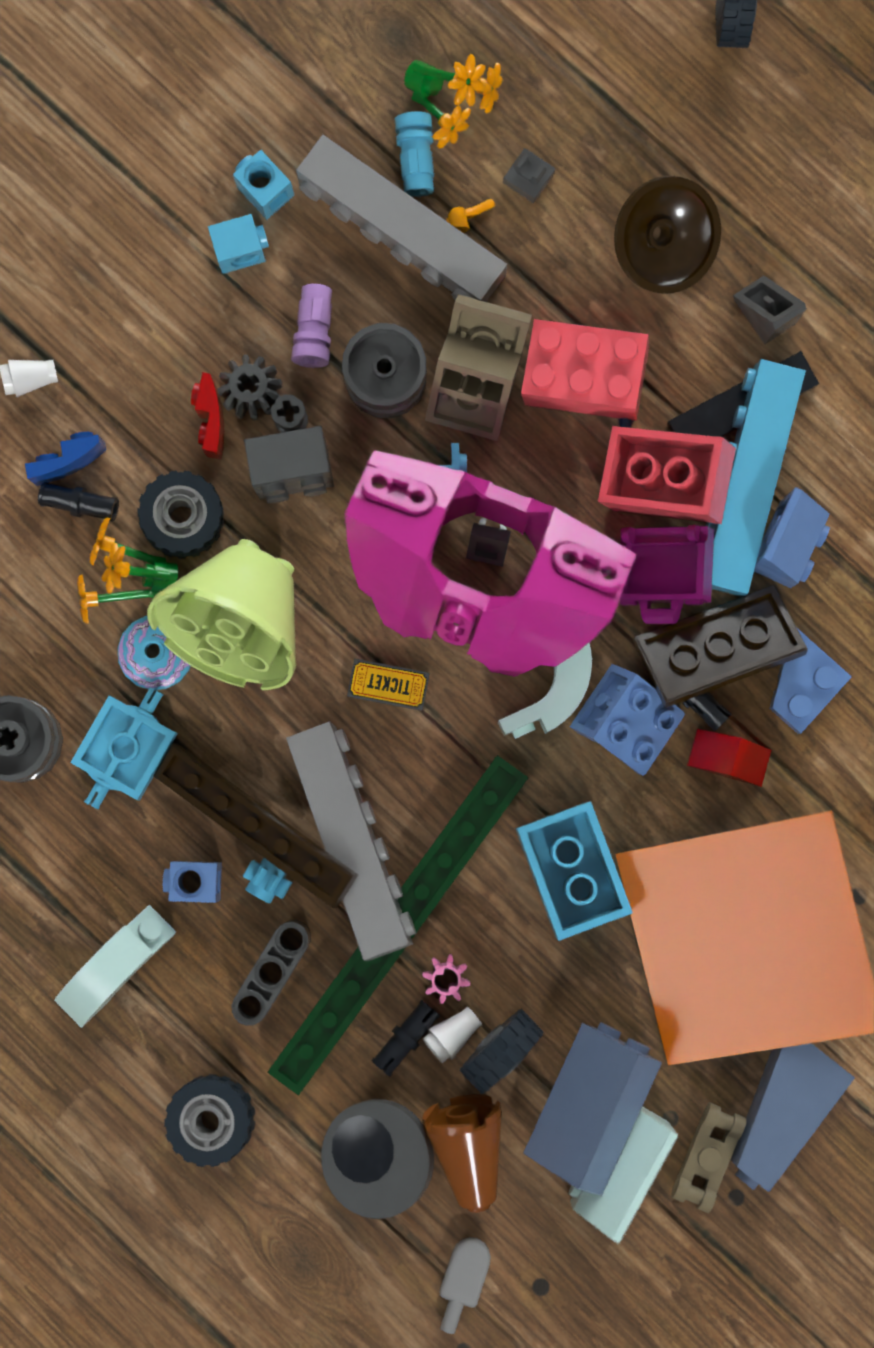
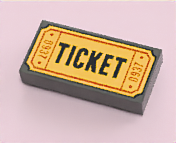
M354 659L347 697L423 711L430 673Z

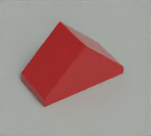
M696 729L687 766L762 787L772 750L741 737Z

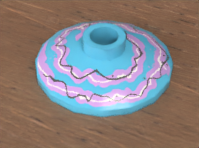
M144 616L131 623L122 634L117 648L118 663L124 675L136 686L145 689L151 687L154 690L167 689L179 683L189 672L191 666L163 644L166 640L165 635L158 627L156 630H152L148 616ZM153 644L158 645L160 648L159 655L155 658H149L147 655L148 647Z

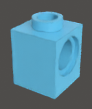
M259 150L254 156H246L236 166V172L233 173V177L238 190L266 220L294 196L291 181L262 150ZM259 177L270 179L269 184L265 187L257 188L252 185Z
M252 214L208 226L216 257L223 274L266 262L262 249L269 247L263 225L255 226Z

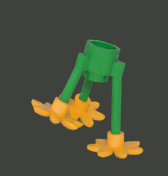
M473 54L467 57L465 67L459 62L454 63L455 73L440 70L420 60H415L408 66L404 76V84L407 89L413 91L412 101L421 104L439 120L438 125L441 128L432 136L433 139L439 140L437 148H443L449 141L452 144H456L458 132H463L469 128V124L465 121L470 116L471 110L467 108L462 111L459 105L466 99L467 104L473 106L476 100L475 91L483 94L480 109H485L487 114L491 112L493 103L499 99V93L496 89L503 82V78L500 76L501 66L499 63L495 64L494 69L488 68L487 79L480 78L484 74L486 66L483 64L476 66ZM444 81L449 82L447 85L449 89L457 90L454 98V104L457 106L451 115L448 113L444 114L428 100L429 96L439 94Z
M105 518L97 533L96 543L93 544L89 562L94 566L100 549L110 553V556L107 555L103 558L104 564L108 568L105 569L101 577L102 581L106 582V591L108 593L97 594V591L85 592L83 574L79 575L77 588L78 594L81 597L79 605L81 606L80 614L83 622L89 624L87 607L99 606L98 603L154 598L156 594L177 581L178 565L166 562V557L153 556L116 543L115 538L105 535L110 518ZM125 554L147 563L144 565V568L130 566L129 562L122 560ZM128 575L141 576L142 586L149 587L143 590L112 593L114 586L118 589L121 588V577L126 578Z

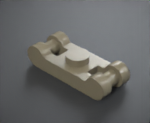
M711 1102L707 1104L673 1186L671 1198L680 1202L688 1200L697 1204V1209L708 1214L711 1212L736 1144L744 1132L747 1122L746 1117L737 1113L731 1116L722 1112L720 1106ZM715 1126L726 1130L722 1140L711 1136ZM694 1174L706 1178L702 1189L691 1185Z

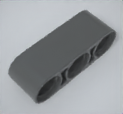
M299 920L287 921L280 925L273 934L233 1000L232 1013L240 1024L246 1026L255 1025L272 1008L310 945L311 932L304 922ZM287 928H295L301 932L303 936L301 947L291 949L284 944L282 935ZM266 962H275L281 967L282 977L280 981L269 982L264 978L262 968ZM245 996H254L260 1001V1014L250 1016L243 1011L242 1000Z

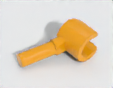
M490 198L471 208L455 207L449 212L446 221L465 233L469 230L467 219L495 207V203Z

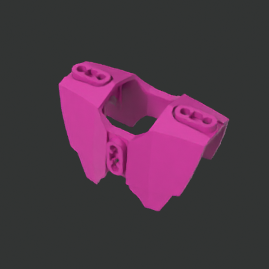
M374 450L351 497L345 513L349 555L358 587L372 598L385 626L396 631L404 638L415 636L431 640L434 631H437L439 637L450 644L462 646L468 643L470 647L467 654L484 664L490 672L516 677L539 665L556 667L592 641L611 621L636 556L635 553L561 512L556 507L546 505L531 497H524L492 484L493 482L473 476L466 471L454 470ZM379 483L382 484L384 488L378 489L375 488L372 484ZM475 512V516H481L517 530L522 535L525 531L537 555L524 584L517 594L513 597L489 596L451 581L432 565L431 558L441 525L444 526L458 517ZM610 575L613 580H607L603 577Z

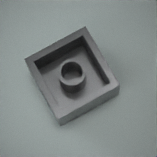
M322 426L244 439L251 484L260 500L266 499L267 503H279L289 500V494L304 492V496L307 497L325 494L327 492L326 488L334 487L328 448Z

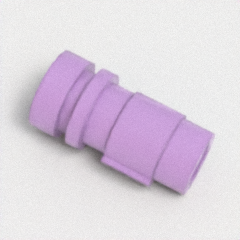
M306 284L302 287L297 319L298 332L293 336V343L295 345L292 346L291 356L292 362L300 366L321 368L329 364L330 350L328 348L331 346V338L328 336V330L330 329L332 311V289L325 285Z

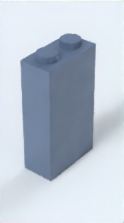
M600 1022L598 1028L582 1023L523 1154L578 1190L602 1196L662 1062L648 1055L650 1047L631 1038H628L626 1043L620 1040L622 1032Z

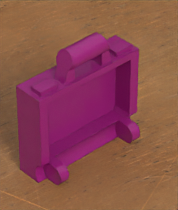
M698 525L661 528L623 527L620 529V545L636 554L619 599L620 605L636 606L639 603L641 616L646 624H676L679 620L683 603L687 605L711 603L714 529ZM651 603H671V608L651 609Z

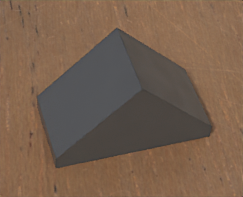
M762 276L733 295L736 304L764 344H767L796 325L807 309L803 301L766 276Z

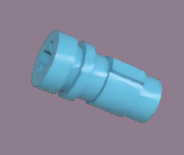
M420 111L402 113L395 117L396 134H398L396 136L397 146L401 147L400 162L404 192L412 197L426 196L434 192L433 157L430 150V145L433 143V133L431 132L432 117L429 113Z

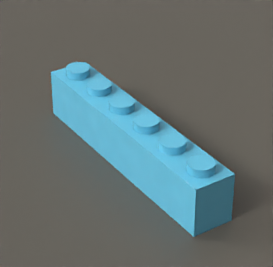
M760 359L753 369L748 368L746 371L742 390L747 391L744 406L738 405L732 427L738 429L734 443L729 442L736 448L722 524L706 523V526L714 529L713 590L739 597L748 595L806 370Z

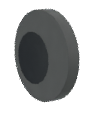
M371 1099L348 1107L333 1120L323 1140L321 1163L329 1189L344 1207L363 1217L383 1219L404 1212L424 1195L433 1174L434 1151L423 1123L413 1112L394 1101Z

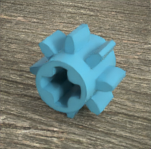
M264 857L260 863L251 860L242 876L250 881L245 890L270 904L275 896L281 899L284 898L293 883L285 878L287 874Z

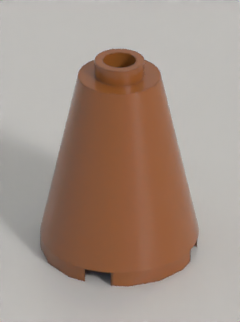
M470 1094L450 1098V1106L440 1109L439 1103H436L428 1108L423 1114V1125L458 1205L469 1212H482L487 1210L490 1204L497 1198L502 1118L501 1105L498 1100L493 1104L492 1097L488 1095Z

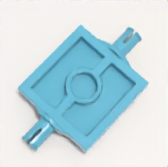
M151 687L148 688L149 690L139 707L126 705L116 698L108 696L70 762L86 771L96 782L84 801L96 809L100 808L109 789L121 791L140 801L153 779V775L178 735L175 731L162 725L152 715L164 695Z

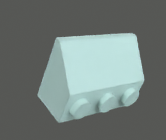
M642 1106L603 1195L578 1190L572 1185L568 1194L572 1196L570 1202L573 1210L617 1243H620L678 1137L670 1123Z

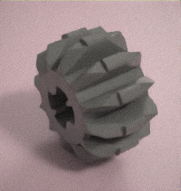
M244 354L242 356L243 365L239 367L233 360L229 361L228 365L232 374L227 372L220 373L219 378L225 385L220 386L217 390L220 397H227L223 402L226 410L236 408L235 415L239 419H242L247 410H249L251 419L256 421L259 416L257 410L261 408L265 414H271V407L268 401L276 402L280 395L275 391L282 388L283 383L281 379L274 378L277 373L274 365L265 367V359L261 356L252 365L249 356ZM249 382L252 386L256 385L257 390L251 393L249 390H245L243 386Z

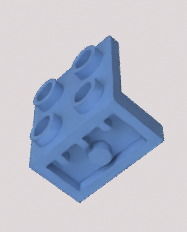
M611 664L570 725V728L578 734L600 744L635 772L643 776L647 773L683 719L685 713L676 705L664 708L654 687L636 673Z

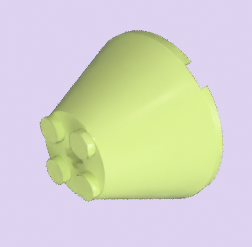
M241 539L237 545L224 549L156 594L147 610L149 624L152 630H156L158 627L165 635L166 640L163 644L171 652L208 676L243 688L246 682L262 684V690L280 688L290 681L296 668L294 581L292 577L294 567L287 560L275 558L260 550V547L255 542Z

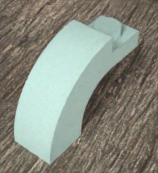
M590 643L554 667L551 688L543 699L498 721L504 736L512 733L514 738L517 739L536 730L533 723L538 720L546 734L562 724L576 710L586 693L591 677L592 655Z
M148 905L127 926L124 925L74 975L54 1001L82 1028L175 935L176 931Z

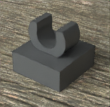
M524 148L504 176L503 184L534 204L554 176L556 168Z
M481 518L478 524L473 523L466 559L503 567L511 531H508L507 526L500 524V528L486 526L487 519Z

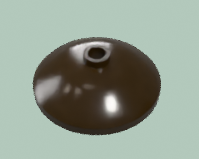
M663 176L652 179L638 187L627 198L619 212L614 232V246L618 262L626 276L637 286L645 290L661 294L683 291L697 283L712 266L720 246L721 221L714 200L696 182L676 176ZM656 227H659L660 236L655 240L653 232Z

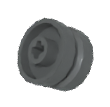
M376 323L362 328L349 340L343 353L342 373L350 399L361 411L376 418H394L408 413L419 403L426 389V356L420 341L409 330L396 324ZM384 368L387 374H382L379 370Z
M9 695L0 697V780L24 783L39 779L52 770L61 755L63 735L60 723L51 710L36 701ZM18 733L19 737L14 740L13 745L12 738L15 734Z

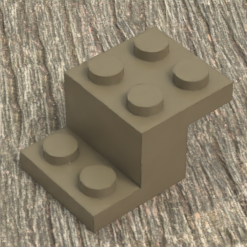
M458 294L454 303L448 335L438 358L425 421L498 441L532 315Z

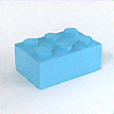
M591 801L515 828L555 938L558 941L633 913Z

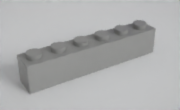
M325 135L320 137L296 169L300 184L299 188L307 197L314 201H317L319 198L331 206L329 209L337 218L346 223L351 220L361 227L360 232L368 240L375 244L381 241L391 248V254L404 265L412 263L422 270L421 275L429 283L436 287L442 284L453 292L451 295L454 300H456L459 294L487 302L506 277L507 263Z
M329 721L287 737L286 740L325 851L358 874L343 898V903L363 960L370 961L413 945L411 935L416 934V930L409 912L402 913L397 898L403 896L396 875L389 876L384 861L390 859L382 837L375 838L371 824L376 823L375 814L370 802H363L358 788L363 786V781L356 764L349 765L345 752L351 749L343 728L337 730L336 726Z

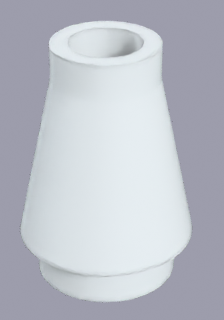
M8 360V364L0 365V373L6 395L15 394L16 397H19L50 383L58 382L53 360Z
M466 1007L456 1015L429 1028V1034L423 1038V1041L441 1063L445 1062L448 1058L453 1060L482 1023L469 1007Z

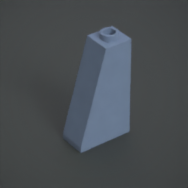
M812 1043L772 1049L747 1114L744 1132L738 1140L730 1159L739 1168L735 1175L753 1190L759 1184L766 1191L770 1192L855 1077Z

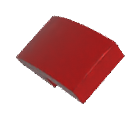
M202 372L200 383H194L191 394V405L195 406L198 416L208 419L207 423L202 422L200 426L198 444L203 445L202 450L207 457L222 460L225 436L223 408L218 390L210 373Z

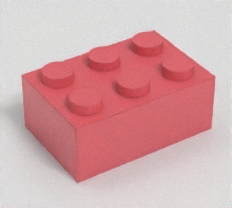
M534 319L521 391L524 404L526 406L619 419L627 418L637 421L649 351V334Z
M612 426L598 502L613 511L722 524L736 448L723 437Z

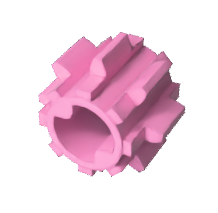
M449 954L447 957V962L441 964L438 959L433 957L432 964L435 969L433 972L425 971L422 974L424 978L432 980V984L426 989L425 993L431 994L435 991L439 993L440 1004L445 1002L448 995H453L458 1001L461 1000L458 989L460 986H470V981L460 975L466 970V963L456 967L453 964L452 954ZM445 969L453 970L458 977L457 982L450 983L448 989L439 987L435 981L436 975H443Z

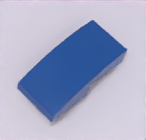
M92 432L72 434L70 436L71 440L60 442L63 457H59L58 454H43L35 458L36 462L26 463L27 479L38 486L42 485L43 482L50 483L65 478L88 466L106 451V444L99 435H93Z

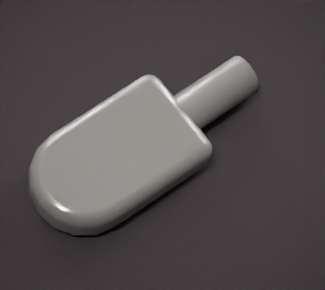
M464 1238L455 1245L440 1287V1296L449 1300L440 1329L449 1334H455L464 1305L471 1308L476 1307L490 1266L491 1255L489 1248L478 1238Z

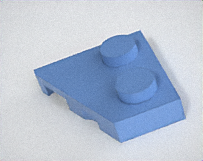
M798 629L808 651L802 657L781 664L778 675L779 681L773 693L769 709L797 734H801L852 676Z

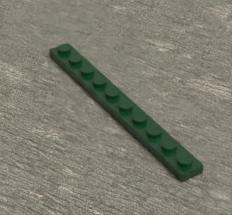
M498 755L401 887L403 896L397 899L402 913L409 912L416 933L529 778ZM358 946L267 1073L299 1096L405 948L370 961H364Z

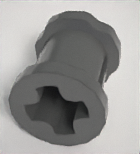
M294 395L278 397L271 407V415L279 432L300 430L307 427L308 415L304 404ZM293 409L295 414L293 417L294 421L287 422L285 419L286 410Z

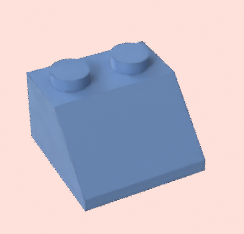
M795 487L780 501L761 542L754 572L788 588L794 587L799 581L805 582L814 566V561L810 560L811 554L815 546L821 548L829 533L830 527L826 526L825 523L830 514L803 490Z

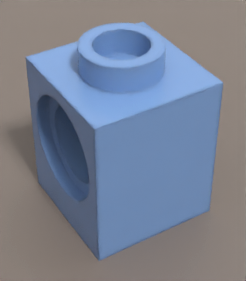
M170 862V869H164L163 892H169L168 901L219 902L221 900L222 862ZM189 870L197 872L201 878V886L194 893L187 891L182 883L184 874Z

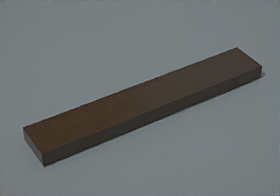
M179 744L172 745L153 775L331 908H338L358 876L353 870Z

